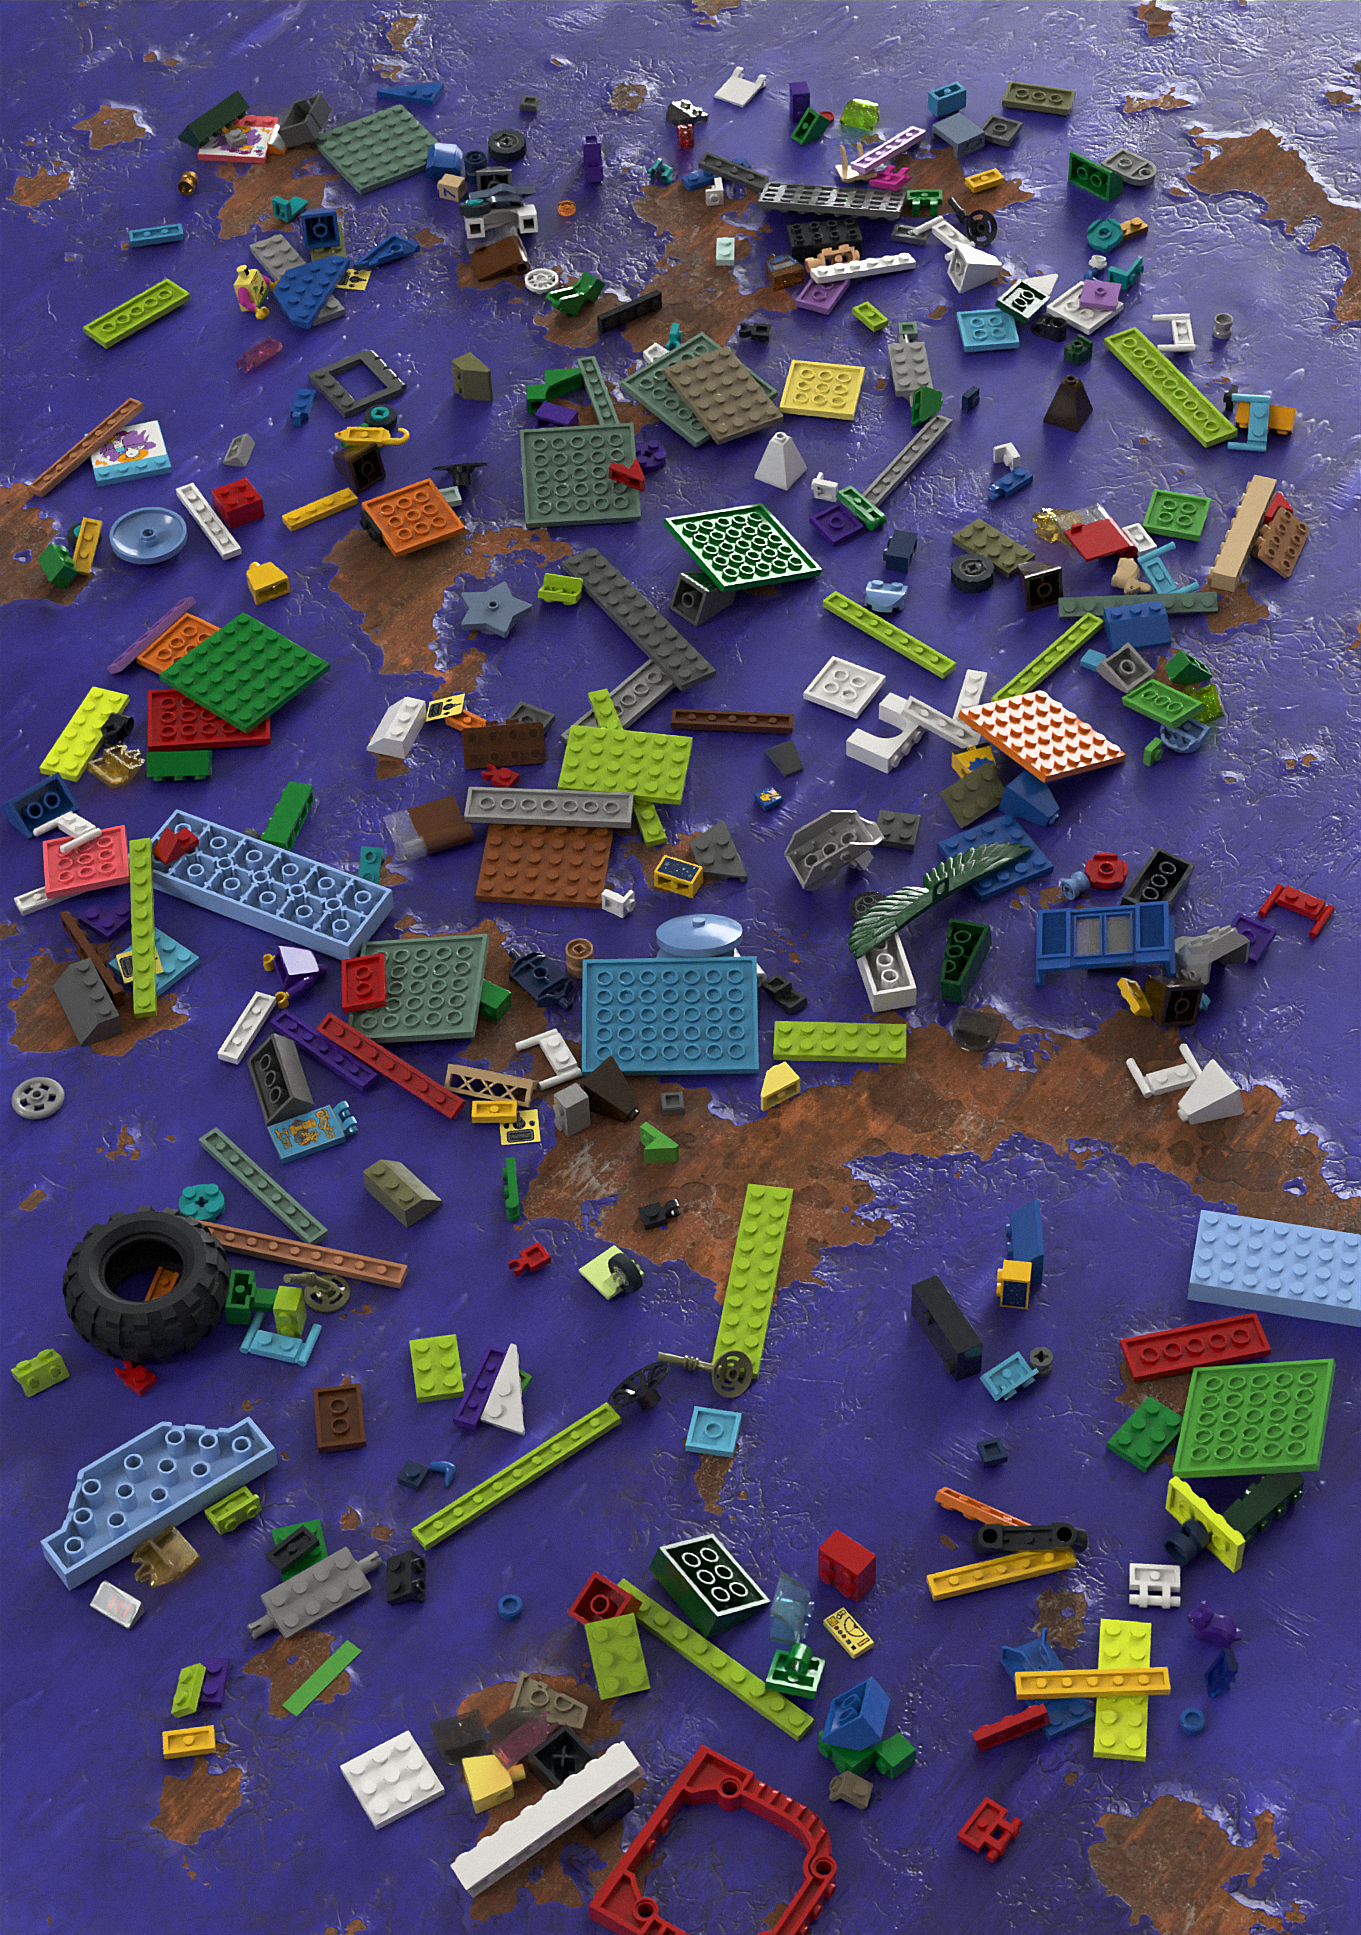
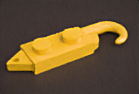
M347 426L346 430L334 434L335 438L344 442L346 446H360L376 443L378 447L383 445L400 446L405 444L410 437L409 432L404 428L398 429L399 432L404 433L402 438H391L388 430L373 427Z

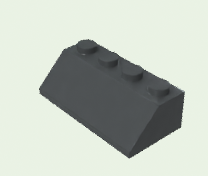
M91 958L70 964L53 985V990L81 1048L123 1033L119 1014Z
M273 1033L246 1060L262 1113L268 1126L305 1114L314 1105L294 1040Z

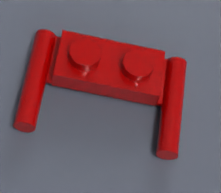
M1277 884L1259 910L1258 915L1265 918L1276 903L1288 910L1315 921L1317 920L1309 932V936L1315 939L1335 908L1332 905H1325L1326 901L1289 886L1284 888L1281 884Z

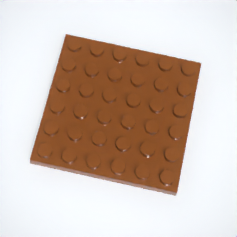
M489 823L475 894L476 901L602 909L601 894L606 886L615 828Z

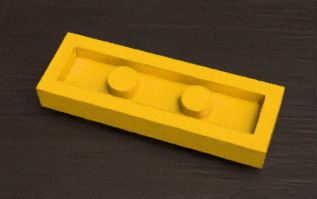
M83 517L73 555L78 574L90 576L102 528V521Z

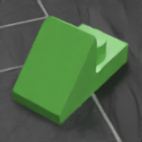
M647 1122L640 1126V1141L645 1146V1163L677 1162L679 1160V1145Z

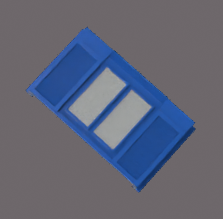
M1168 901L1083 909L1038 910V925H1036V986L1045 985V972L1165 964L1167 977L1176 976L1174 915L1169 913Z

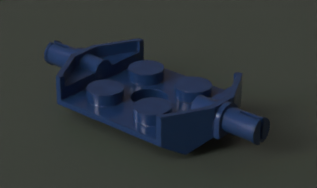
M513 949V952L510 951L509 957L515 963L512 964L509 979L510 981L514 979L536 1000L537 1008L561 1005L566 1012L572 1010L573 1004L566 999L573 987L572 980L542 952L534 951L526 956H521L515 949ZM545 974L544 977H536L535 975Z

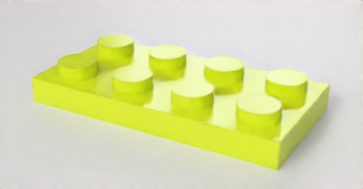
M1177 1476L1172 1478L1168 1484L1165 1509L1181 1524L1188 1519L1199 1522L1210 1536V1543L1206 1547L1235 1573L1242 1565L1245 1546L1242 1534L1237 1530H1233L1227 1524L1224 1517L1216 1514L1209 1507L1206 1500L1199 1498L1186 1482H1182Z

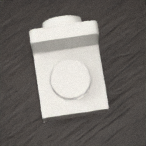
M721 177L714 178L715 185H711L712 189L705 190L707 206L724 205Z
M1007 443L994 447L993 461L995 463L1005 462V465L1009 466L1012 471L1020 466V455L1012 443Z
M819 472L811 485V489L814 490V498L836 502L838 483L823 480V473Z
M605 889L601 894L602 909L621 918H624L628 912H631L636 905L634 891L629 890L624 897L608 889Z

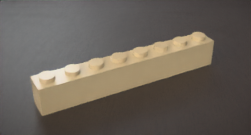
M1254 475L1252 482L1248 481L1246 494L1243 493L1241 506L1238 505L1236 510V518H1232L1231 530H1227L1226 542H1222L1220 555L1217 554L1215 559V567H1211L1209 578L1212 579L1211 587L1230 592L1235 591L1253 548L1252 544L1256 540L1258 531L1264 522V515L1275 496L1276 479Z

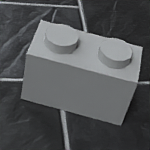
M577 1083L554 1094L553 1109L556 1118L554 1123L559 1131H563L569 1137L590 1126L589 1097Z

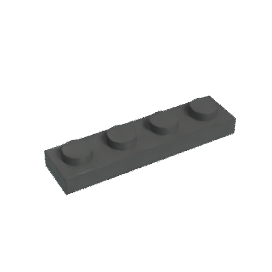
M705 151L698 165V168L759 193L763 192L767 182H769V176L708 151Z

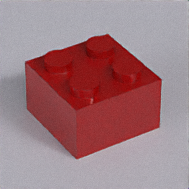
M246 477L211 490L214 508L230 529L265 516L263 500Z
M836 1529L818 1549V1576L824 1583L831 1584L837 1588L846 1598H851L858 1602L876 1582V1555Z
M594 1571L567 1614L582 1624H588L634 1613L635 1616L643 1602Z

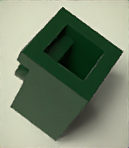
M1078 334L1075 340L1064 347V359L1079 366L1092 357L1093 341Z

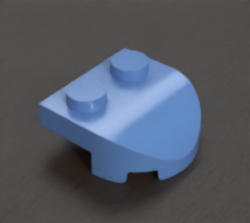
M880 580L869 581L865 593V606L871 605L872 610L878 612H892L893 608L902 610L908 586L898 582L887 584Z
M1190 718L1174 729L1163 724L1160 728L1163 744L1169 749L1180 753L1196 751L1211 732L1209 726L1193 718Z

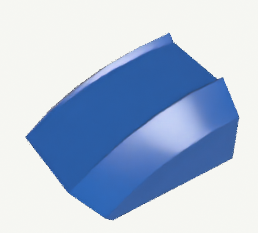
M434 143L427 153L426 178L442 179L445 174L461 177L462 152L456 144Z

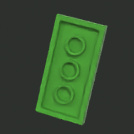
M1154 679L1149 680L1121 698L1123 705L1171 729L1181 726L1182 723L1205 710L1203 702Z

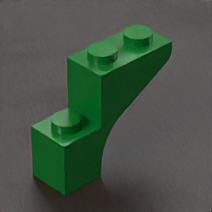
M584 271L573 286L549 292L546 299L551 302L550 306L566 316L570 313L576 317L584 301L596 302L605 283Z
M581 368L544 370L545 384L526 385L528 414H535L544 401L550 402L559 396L581 388Z
M824 1729L818 1733V1749L820 1753L826 1758L829 1757L841 1774L848 1770L859 1776L875 1764L883 1775L887 1774L894 1780L916 1761V1749L899 1732L893 1737L879 1742L876 1746L872 1748L868 1746L861 1751L824 1744L821 1740Z

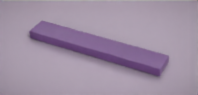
M190 596L180 600L108 666V671L111 674L122 671L196 603L195 599Z

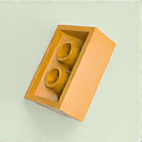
M1239 402L1235 423L1239 424V428L1248 429L1250 402ZM1270 404L1268 432L1271 429L1277 430L1276 434L1287 435L1288 432L1292 433L1297 417L1296 408Z

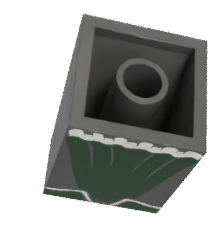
M703 569L679 573L669 609L697 627L732 604L737 590L722 592Z

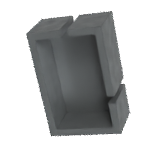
M322 93L310 96L308 100L304 98L292 103L277 131L287 148L298 147L306 142L312 143L318 138L317 136L331 112V108Z

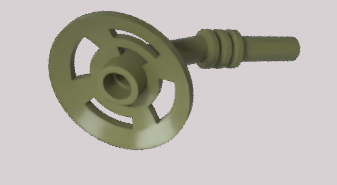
M302 1272L301 1274H285L283 1277L285 1283H300L302 1286H306L304 1290L305 1302L309 1308L316 1312L332 1313L343 1308L349 1301V1284L340 1276L333 1274L317 1276L314 1272ZM332 1279L339 1281L343 1287H338ZM316 1294L322 1300V1303L314 1302L310 1296ZM340 1295H342L340 1300L333 1304H330V1302L335 1301Z
M737 1350L725 1352L717 1359L715 1364L700 1361L699 1358H689L688 1355L681 1357L659 1352L657 1357L659 1362L665 1361L669 1364L682 1366L685 1370L688 1368L690 1371L693 1369L694 1372L701 1370L712 1373V1383L715 1390L727 1398H734L744 1393L752 1380V1363L746 1354ZM736 1356L739 1360L727 1359V1357ZM727 1363H734V1365L729 1366ZM744 1367V1377L740 1383L738 1381L740 1368ZM724 1380H729L731 1383H725ZM721 1387H733L734 1389L730 1391H725Z

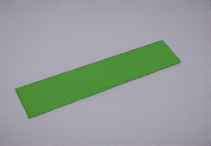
M347 1640L282 1706L297 1717L353 1661L361 1650Z

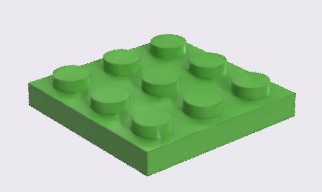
M1154 489L1142 527L1147 533L1199 542L1211 505V498Z

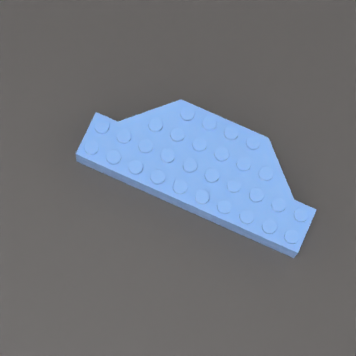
M250 1417L245 1418L230 1428H219V1430L206 1429L205 1426L192 1424L176 1426L172 1425V1422L162 1421L79 1470L76 1488L72 1492L68 1506L69 1511L66 1520L63 1522L62 1529L40 1541L44 1556L70 1591L278 1465L275 1448Z

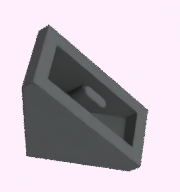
M793 741L783 742L765 750V753L785 778L803 771V766Z

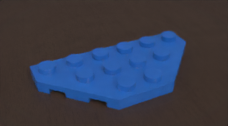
M333 255L286 270L273 290V298L278 301L280 308L288 316L292 326L307 329L311 327L351 265L350 258Z

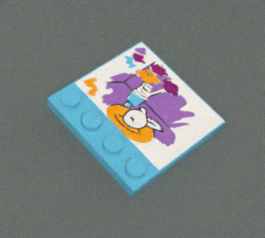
M158 420L124 426L90 456L97 487L172 473Z

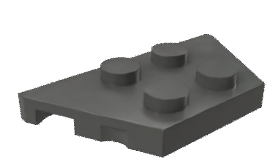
M721 820L689 842L696 865L703 867L704 878L728 880V877L740 878V882H747V874L724 820Z

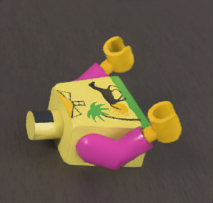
M241 265L237 268L239 276L234 283V289L242 312H255L256 318L263 320L270 313L266 307L260 308L269 291L268 286H270L273 292L280 280L272 282L270 278L262 275L259 270H248L246 265Z

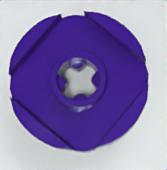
M657 440L635 444L636 458L643 472L658 471L666 463L667 452L663 446L659 445Z

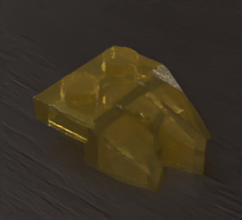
M1042 508L1041 513L1035 512L1032 515V521L1039 525L1034 529L1039 537L1052 544L1057 539L1071 547L1074 546L1064 535V531L1071 529V525L1080 522L1084 524L1086 519L1069 509Z
M126 744L117 745L105 749L103 757L87 762V770L111 789H115L128 784L145 759L141 758L142 752L140 749L128 751Z
M171 1524L154 1540L148 1537L138 1546L131 1561L142 1564L134 1573L136 1581L141 1583L151 1578V1587L155 1588L185 1576L202 1560V1557L176 1527Z

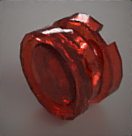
M677 125L679 149L684 150L686 147L693 149L694 134L692 125Z

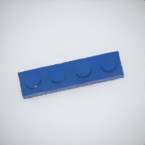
M744 157L731 160L734 163L751 169V165ZM701 170L681 177V183L691 192L715 184L714 178H720V176Z

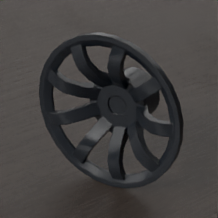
M489 462L450 464L434 467L432 470H446L452 475L453 486L472 485L471 473H473L476 467L488 466Z
M665 1361L655 1362L631 1374L610 1394L608 1398L609 1405L613 1408H620L637 1402L643 1411L655 1406L662 1398L656 1387L667 1377L670 1371L669 1364ZM648 1370H649V1373H648V1376H647V1381H646V1379H645V1374H644V1373H645V1371H648ZM661 1372H664L662 1377L658 1376ZM638 1376L641 1386L639 1387L631 1380ZM625 1385H627V1386L630 1387L632 1390L622 1389V1388H623ZM621 1399H624V1403H618V1402H619Z

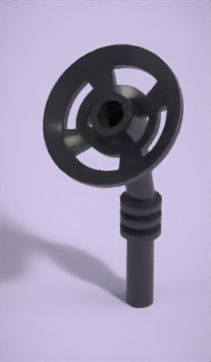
M953 197L948 199V203L955 211L960 223L965 224L966 235L970 241H973L975 245L985 246L995 239L997 223L990 212L976 210L968 215L964 209H961ZM975 215H983L982 219L975 221L973 219ZM988 220L991 224V232H989ZM985 236L987 238L985 241H977V237Z

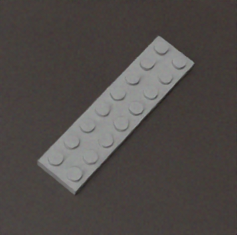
M282 234L274 235L249 245L250 252L275 281L280 280L286 270L306 264ZM333 294L327 300L312 326L345 315L344 307Z
M651 659L609 693L624 730L676 687ZM592 709L573 724L599 727ZM570 728L561 734V741L565 744L568 741Z
M469 787L464 821L471 823L631 828L634 793Z

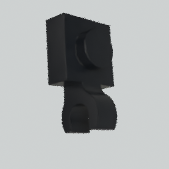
M677 1199L668 1201L664 1206L657 1202L638 1208L645 1231L666 1225L667 1218L680 1215Z

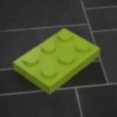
M456 1334L409 1340L417 1403L463 1397L464 1387Z
M634 1613L584 1624L600 1700L650 1689Z

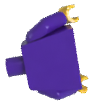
M278 946L274 956L266 954L262 959L265 971L276 969L282 989L287 990L286 993L277 992L275 994L276 1002L280 1009H284L289 1005L288 998H294L302 991L313 987L318 975H326L328 970L326 962H316L311 950L299 949L294 946Z

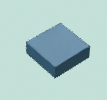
M1089 649L1080 660V666L1097 672L1095 669L1102 660L1107 658V655Z

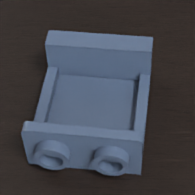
M960 112L932 125V139L942 138L953 146V156L957 159L985 145V131Z

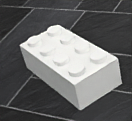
M896 932L878 948H874L861 958L856 959L873 1013L916 1005V985L898 932Z

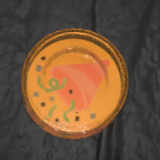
M569 200L561 201L558 204V213L562 216L573 215L575 213V203Z

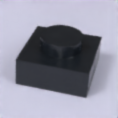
M1231 384L1229 391H1225L1223 402H1226L1225 410L1233 412L1236 401H1231L1232 394H1238V385Z

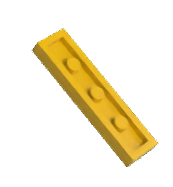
M348 487L282 515V522L293 532L358 504V497Z

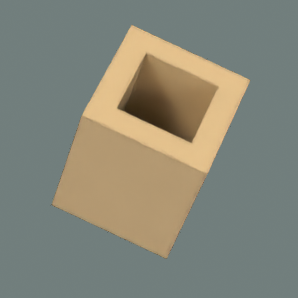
M445 174L437 185L440 198L459 202L466 193L465 178Z

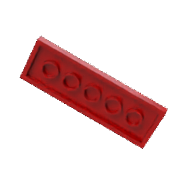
M1256 1312L1120 1339V1347L1134 1383L1193 1371V1368L1215 1367L1271 1354V1348Z

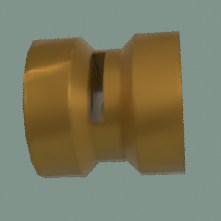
M192 171L184 172L177 185L178 191L186 196L192 195L199 182L198 176Z

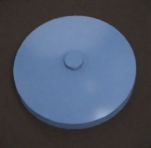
M145 507L124 514L113 524L109 534L111 548L114 553L121 559L135 564H154L175 556L186 544L188 536L186 524L182 517L174 511L160 507Z
M691 914L676 917L661 924L656 931V941L662 950L673 955L709 957L729 952L738 947L742 942V927L735 920L725 916Z

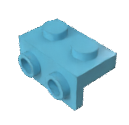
M1018 1351L982 1375L980 1379L995 1401L1002 1397L1006 1401L1017 1393L1016 1387L1022 1385L1025 1388L1034 1382L1033 1376L1039 1371L1037 1368L1031 1370Z

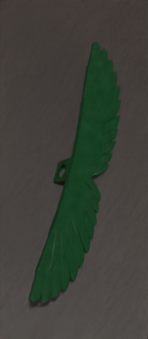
M995 842L987 846L985 843L976 849L974 847L970 848L963 855L960 852L953 859L952 857L948 858L945 863H939L936 870L932 868L929 871V875L928 873L924 874V888L903 887L901 890L893 892V895L884 897V900L870 907L867 910V914L858 918L859 921L852 925L853 930L849 933V937H851L848 940V945H850L849 952H855V959L861 958L874 948H878L897 931H900L915 918L950 895L988 876V874L1013 863L1016 859L1030 852L1031 846L1022 847V843L1011 844V842H1004L1002 844Z

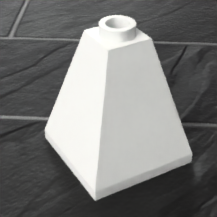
M956 242L947 273L960 294L997 278L998 274L1002 271V263L995 256Z
M777 432L770 440L755 473V479L788 491L807 470V466L790 436L783 432Z
M1214 1059L1209 1061L1178 1103L1180 1109L1177 1111L1183 1122L1188 1121L1190 1125L1241 1115L1245 1112L1239 1088Z

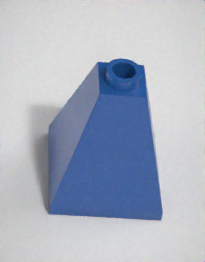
M316 208L309 209L300 215L305 250L340 245L336 210Z
M1025 770L1006 786L998 810L1001 812L1010 813L1012 816L1043 827L1049 824L1054 825L1060 818L1058 815L1060 808L1047 784L1043 783L1028 770Z

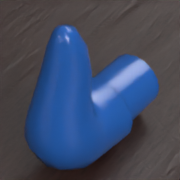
M1096 267L1088 270L1084 274V280L1098 281L1094 277L1099 273V270Z
M447 1461L431 1462L430 1464L431 1471L446 1473L444 1484L446 1487H449L456 1474V1466Z

